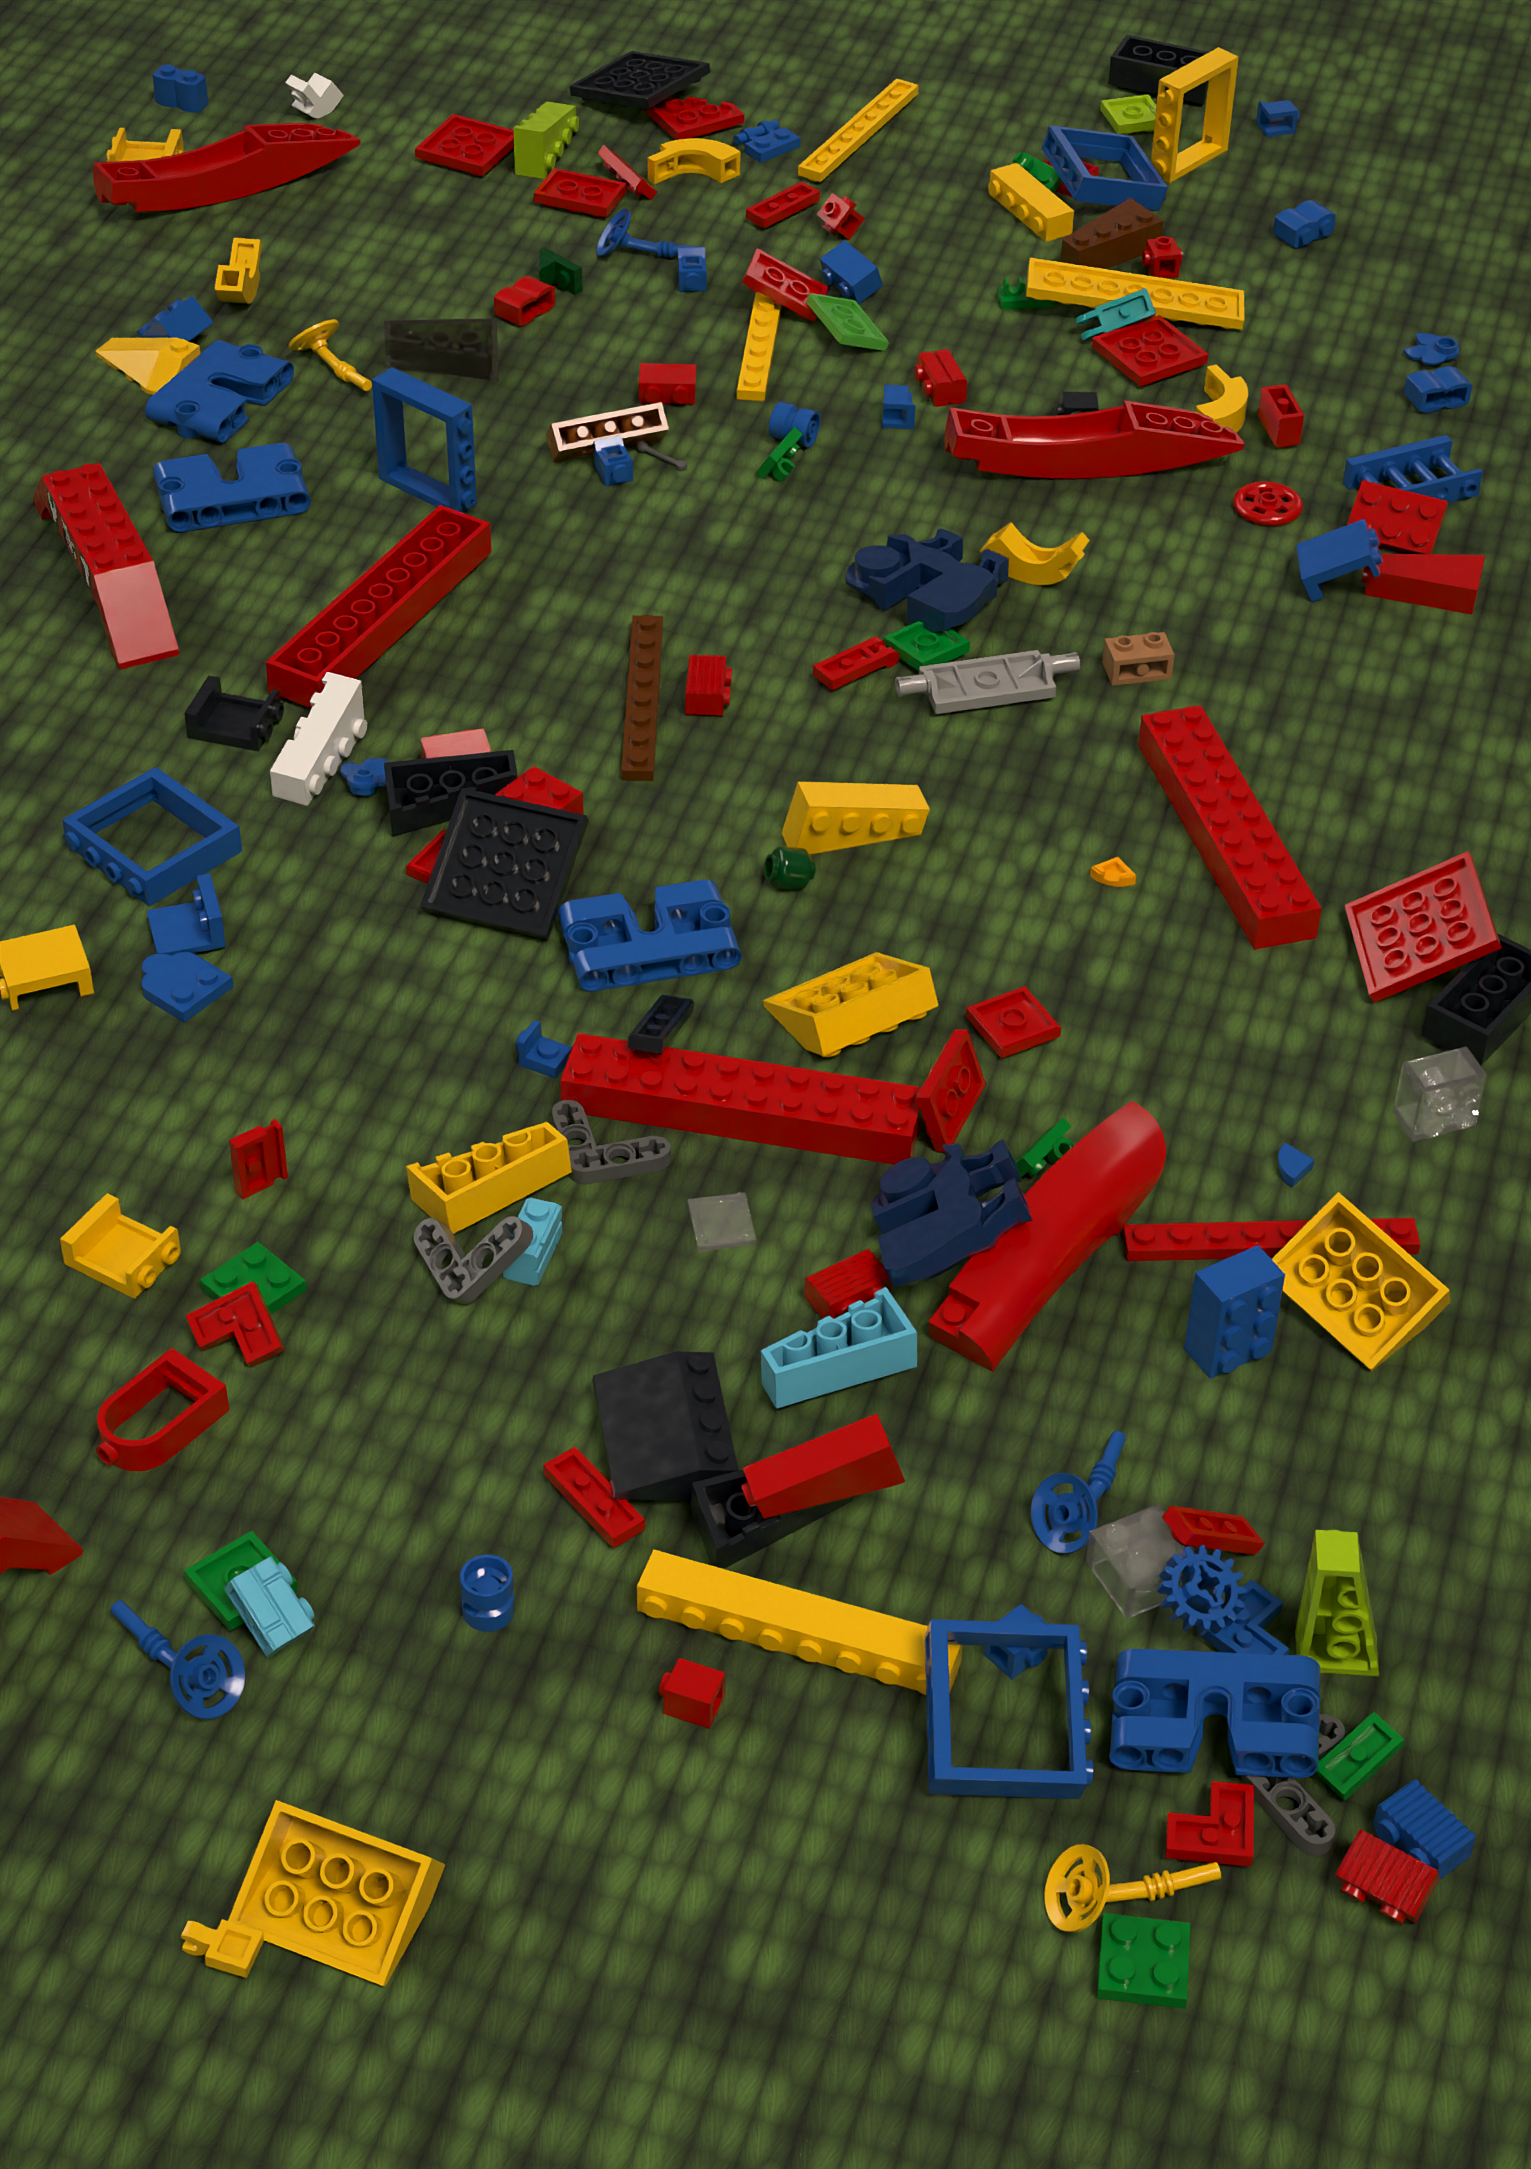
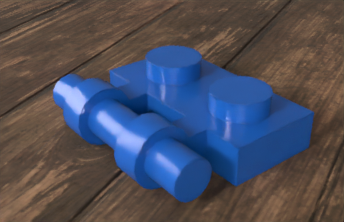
M777 120L760 122L757 127L752 129L749 127L740 131V134L733 137L736 145L745 144L744 153L760 163L800 147V137L786 128H779Z

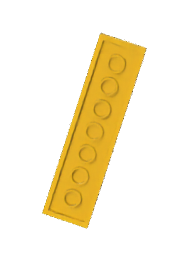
M1029 259L1026 297H1032L1036 300L1058 301L1067 305H1084L1094 309L1097 306L1147 288L1156 312L1155 316L1160 315L1171 321L1182 320L1194 322L1198 325L1221 326L1224 329L1242 330L1244 290L1043 259Z

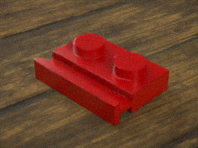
M275 1118L270 1120L271 1125L265 1128L260 1125L229 1140L235 1191L242 1200L274 1185V1180L279 1177L283 1180L288 1178L283 1127Z

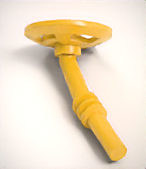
M331 319L318 323L304 330L289 342L288 347L291 351L312 349L314 353H317L334 370L335 375L343 381L352 382L364 391L371 389L372 382L357 373L356 369L347 362L340 361L327 348V340L339 328L338 320Z
M1078 1844L1065 1850L1053 1864L1045 1886V1908L1049 1919L1058 1929L1071 1933L1080 1932L1089 1927L1098 1918L1107 1902L1142 1898L1154 1901L1156 1895L1159 1899L1165 1897V1893L1169 1897L1174 1896L1175 1890L1221 1879V1871L1218 1863L1214 1862L1171 1874L1165 1870L1162 1871V1876L1158 1872L1153 1873L1152 1879L1149 1875L1143 1876V1881L1110 1884L1109 1868L1102 1853L1092 1846ZM1082 1859L1083 1864L1076 1866L1066 1878L1065 1875L1070 1867ZM1096 1863L1102 1873V1885L1099 1875L1095 1872ZM1060 1893H1066L1068 1904L1073 1909L1067 1917L1061 1908Z

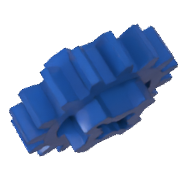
M1200 1545L1194 1553L1189 1546L1185 1547L1179 1553V1556L1174 1554L1166 1562L1168 1566H1165L1158 1575L1164 1581L1156 1590L1158 1593L1166 1594L1167 1597L1160 1606L1161 1608L1171 1607L1173 1613L1169 1620L1174 1622L1179 1618L1184 1621L1183 1631L1185 1632L1194 1625L1197 1626V1632L1200 1636H1203L1210 1628L1214 1634H1217L1225 1625L1229 1627L1237 1619L1236 1614L1240 1613L1245 1607V1604L1239 1599L1247 1593V1588L1237 1585L1243 1574L1242 1572L1232 1573L1230 1570L1234 1563L1232 1558L1225 1562L1219 1560L1221 1556V1550L1216 1549L1211 1555H1207L1205 1545ZM1181 1571H1182V1574H1183V1575L1180 1577V1580H1181V1582H1182V1587L1179 1588V1586H1178V1580H1179L1180 1573H1181ZM1223 1592H1225V1602L1221 1596Z

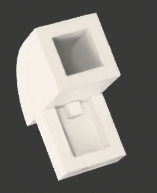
M316 73L313 74L308 83L293 75H290L285 82L292 90L291 96L296 99L292 106L313 118H321L331 113L344 96L331 80Z

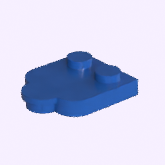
M181 952L173 956L154 954L147 957L142 963V971L145 976L141 983L145 999L183 1023L233 988V979L230 975L190 952Z

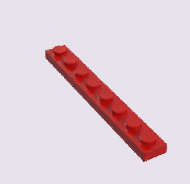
M1414 1218L1370 1219L1408 1254H1419L1421 1244ZM1310 1220L1126 1224L1123 1226L1122 1235L1127 1261L1227 1259L1257 1245L1270 1258H1273Z

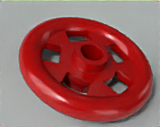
M1261 481L1249 483L1241 487L1233 498V506L1239 516L1251 523L1262 526L1289 524L1296 520L1303 510V502L1299 494L1290 487L1275 482ZM1246 498H1253L1254 501H1253V502H1248V501H1245V499H1246ZM1281 498H1285L1289 502H1283ZM1281 509L1284 510V511H1286L1285 513H1282V514H1278V513H1277V512L1280 511Z

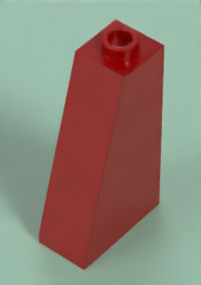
M1381 554L1383 563L1379 564L1380 576L1374 578L1369 566L1363 569L1361 582L1367 583L1366 596L1472 615L1485 556Z
M876 1413L744 1467L743 1470L748 1483L741 1486L750 1508L757 1505L765 1519L904 1483L905 1479L879 1416Z

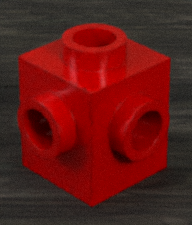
M833 193L817 213L825 221L822 225L833 235L838 231L848 240L851 239L865 220L862 215L854 210L857 205L845 195L840 199Z
M1161 236L1156 239H1147L1146 250L1142 251V264L1144 267H1147L1150 275L1166 279L1179 278L1183 255L1181 248L1177 246L1173 237Z

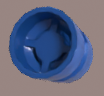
M780 401L775 405L770 417L769 435L772 438L783 440L796 427L803 434L796 444L809 448L814 444L819 432L820 413L808 408H800L798 410L796 405Z
M479 1555L468 1560L460 1572L463 1618L469 1626L476 1630L485 1632L499 1630L512 1620L515 1612L512 1568L506 1560L495 1555Z

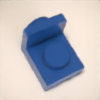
M536 1020L526 1030L520 1032L516 1041V1049L519 1053V1066L555 1079L565 1068L572 1050L571 1046L543 1037L541 1022Z

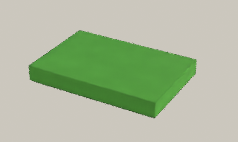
M809 293L806 303L840 344L886 351L889 345L888 340L855 300Z

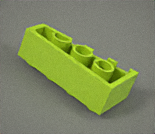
M545 102L536 109V113L529 115V120L524 119L520 122V126L516 125L513 128L516 175L545 179L550 170L554 169L558 157L562 156L565 146L570 144L572 135L578 131L579 117L576 116V106Z
M1315 1530L1295 1638L1296 1655L1307 1656L1316 1660L1320 1665V1673L1379 1676L1377 1636L1357 1532Z

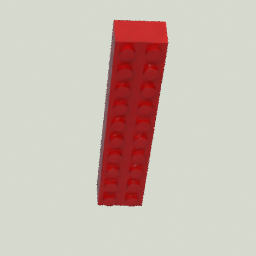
M439 505L266 661L268 691L271 692L272 689L279 690L281 697L312 708L310 700L315 692L321 693L325 684H323L322 679L326 672L356 679L492 553L490 522Z
M1189 706L1141 715L1138 746L1253 949L1317 938L1322 908L1202 706Z
M578 1033L560 1080L561 1101H577L582 1105L585 1114L589 1116L893 1165L913 1157L923 1118L916 1102L917 1093L922 1088L918 1086L667 1047L660 1054L627 1048V1040Z

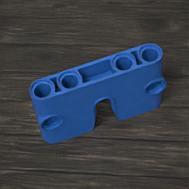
M216 340L150 397L146 405L145 414L149 420L171 427L176 425L177 433L181 437L194 438L201 436L224 443L249 421V417L245 415L244 404L267 405L289 385L293 378L294 366L292 362L263 354V349L258 345L247 344L241 347Z
M276 443L238 449L236 469L239 479L235 481H224L221 478L219 469L207 454L164 460L157 463L153 468V476L160 496L161 510L165 513L169 527L176 532H184L305 512L311 505V499L302 476V465L296 459L293 448L286 443Z
M698 880L655 887V931L653 932L643 931L639 927L635 913L621 893L571 900L561 905L558 909L557 914L568 946V960L575 968L580 987L586 991H599L728 970L738 965L742 959L738 942L730 924V909L727 905L723 904L717 884L711 880Z
M1127 1649L1122 1651L1117 1657L1115 1688L1112 1693L1113 1713L1109 1750L1110 1761L1115 1766L1126 1770L1191 1773L1202 1743L1204 1719L1211 1714H1220L1227 1719L1228 1745L1236 1775L1288 1778L1309 1777L1318 1769L1320 1665L1310 1657L1299 1655Z

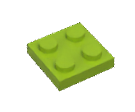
M1149 94L1101 101L1100 110L1117 134L1129 135L1132 132L1154 131L1157 105Z

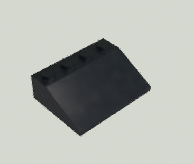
M676 1351L593 1375L592 1383L614 1499L691 1501L693 1482L739 1471L713 1352Z

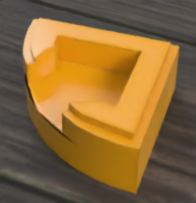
M1119 857L1090 867V877L1099 883L1114 887L1131 886L1136 883V874Z

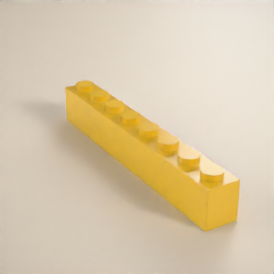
M653 1550L637 1584V1611L646 1613L653 1618H664L684 1624L692 1629L706 1630L723 1635L730 1640L745 1641L759 1645L769 1651H780L800 1657L808 1662L822 1663L839 1668L846 1673L868 1676L878 1679L885 1684H896L917 1690L926 1695L925 1633L928 1626L658 1550ZM948 1644L949 1694L962 1661L963 1645Z

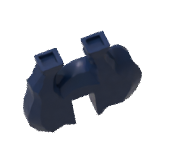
M942 528L937 530L935 538L919 542L905 534L888 536L886 546H868L860 549L855 554V561L846 572V584L863 595L871 597L883 610L888 609L907 597V621L910 623L920 621L932 633L942 632L950 628H957L979 613L983 605L996 597L998 584L1008 581L1009 559L986 549L982 552V561L979 566L970 563H959L958 561L963 559V538Z
M1004 1139L995 1143L986 1153L964 1157V1151L959 1144H944L943 1148L946 1154L942 1162L930 1164L925 1158L913 1157L898 1162L884 1173L880 1180L881 1191L873 1199L871 1207L873 1216L883 1233L878 1236L884 1268L894 1287L912 1286L927 1282L949 1271L969 1257L993 1248L999 1238L1018 1223L1033 1221L1028 1202L1018 1185V1182L1022 1181L1018 1166ZM1003 1186L999 1194L989 1201L986 1200L980 1203L977 1200L978 1197L988 1191Z

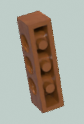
M662 402L552 423L546 433L552 460L555 462L594 454V440L617 435L622 436L624 447L636 446L642 441L646 443L661 441L669 428Z

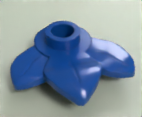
M1416 333L1415 337L1419 345L1403 350L1407 357L1413 360H1422V363L1425 365H1437L1444 361H1450L1458 357L1460 351L1458 342L1454 338L1440 337L1427 333Z
M369 758L362 764L347 762L341 767V775L347 778V784L350 786L352 793L371 795L376 792L377 786H386L384 763L389 761L384 758Z

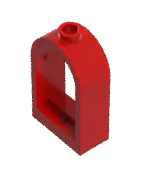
M169 1349L101 1405L97 1415V1425L101 1444L96 1447L97 1455L106 1465H114L127 1471H146L164 1464L230 1411L226 1385L175 1349ZM169 1386H172L194 1402L160 1431L148 1438L126 1440L112 1434L117 1427Z

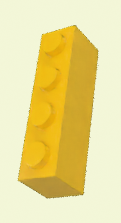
M1018 163L990 171L989 194L1041 239L1047 242L1072 234L1074 210Z

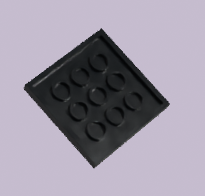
M630 51L570 85V95L581 97L585 101L594 99L600 100L603 104L618 103L622 107L636 106L640 107L641 110H651L661 101L669 100L673 94L686 90V87L690 84L701 81L702 77L711 73L710 63Z
M462 788L420 905L422 911L548 941L589 822L587 816Z

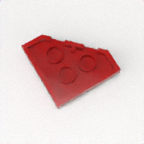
M672 95L669 100L656 104L655 108L643 110L675 140L710 135L712 132L731 129L736 125L744 123V113L733 103L721 102V106L707 104V99L688 96L686 101L673 99Z

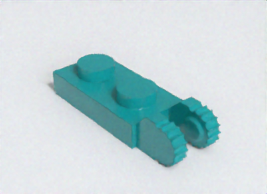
M1147 288L1097 306L1093 311L1075 318L1076 325H1082L1097 317L1100 326L1089 329L1081 334L1082 340L1086 341L1092 337L1156 315Z

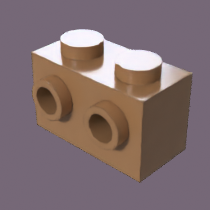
M1165 632L1105 638L1102 664L1112 686L1172 679L1175 654Z

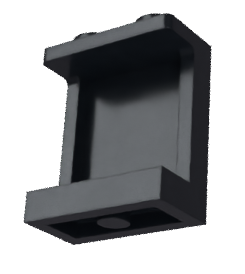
M208 675L184 713L187 738L259 752L264 742L271 738L277 721H281L284 714V703L280 700V691L272 689L266 701L222 693L220 678Z

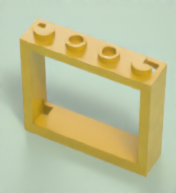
M1218 47L1159 80L1151 164L1163 181L1171 183L1228 150L1239 56ZM1208 80L1202 140L1177 154L1184 93Z

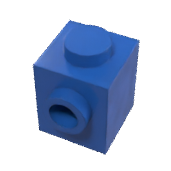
M1022 1604L997 1621L1046 1624L1039 1615L1032 1614ZM984 1646L983 1654L1012 1680L1028 1667L1038 1666L1047 1656L1048 1648Z

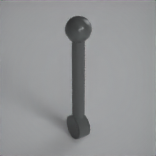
M646 442L638 443L637 449L639 452H647L676 466L677 471H685L687 469L686 461H677L648 447Z

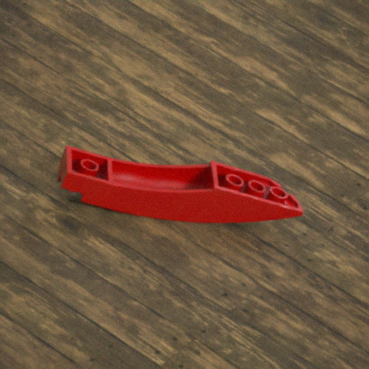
M311 123L243 125L242 131L192 151L147 160L93 163V180L96 194L101 203H112L118 206L128 203L136 212L199 207L238 199L294 180L360 145V139L340 129L335 131L330 128H324V125Z
M1125 400L1123 406L1059 416L1001 415L950 407L945 428V451L952 453V456L961 460L975 459L977 470L1040 478H1104L1156 472L1228 455L1243 450L1245 445L1236 432L1228 426L1222 428L1221 425L1213 422V418L1186 409Z
M1134 1101L1120 1108L1077 1142L1026 1192L1024 1196L1028 1202L1033 1221L1018 1223L1004 1233L993 1248L978 1253L969 1259L948 1286V1297L928 1321L931 1339L992 1372L995 1370L1055 1292L1101 1245L1113 1235L1117 1236L1123 1226L1129 1221L1160 1179L1166 1161V1143L1158 1122L1146 1109Z

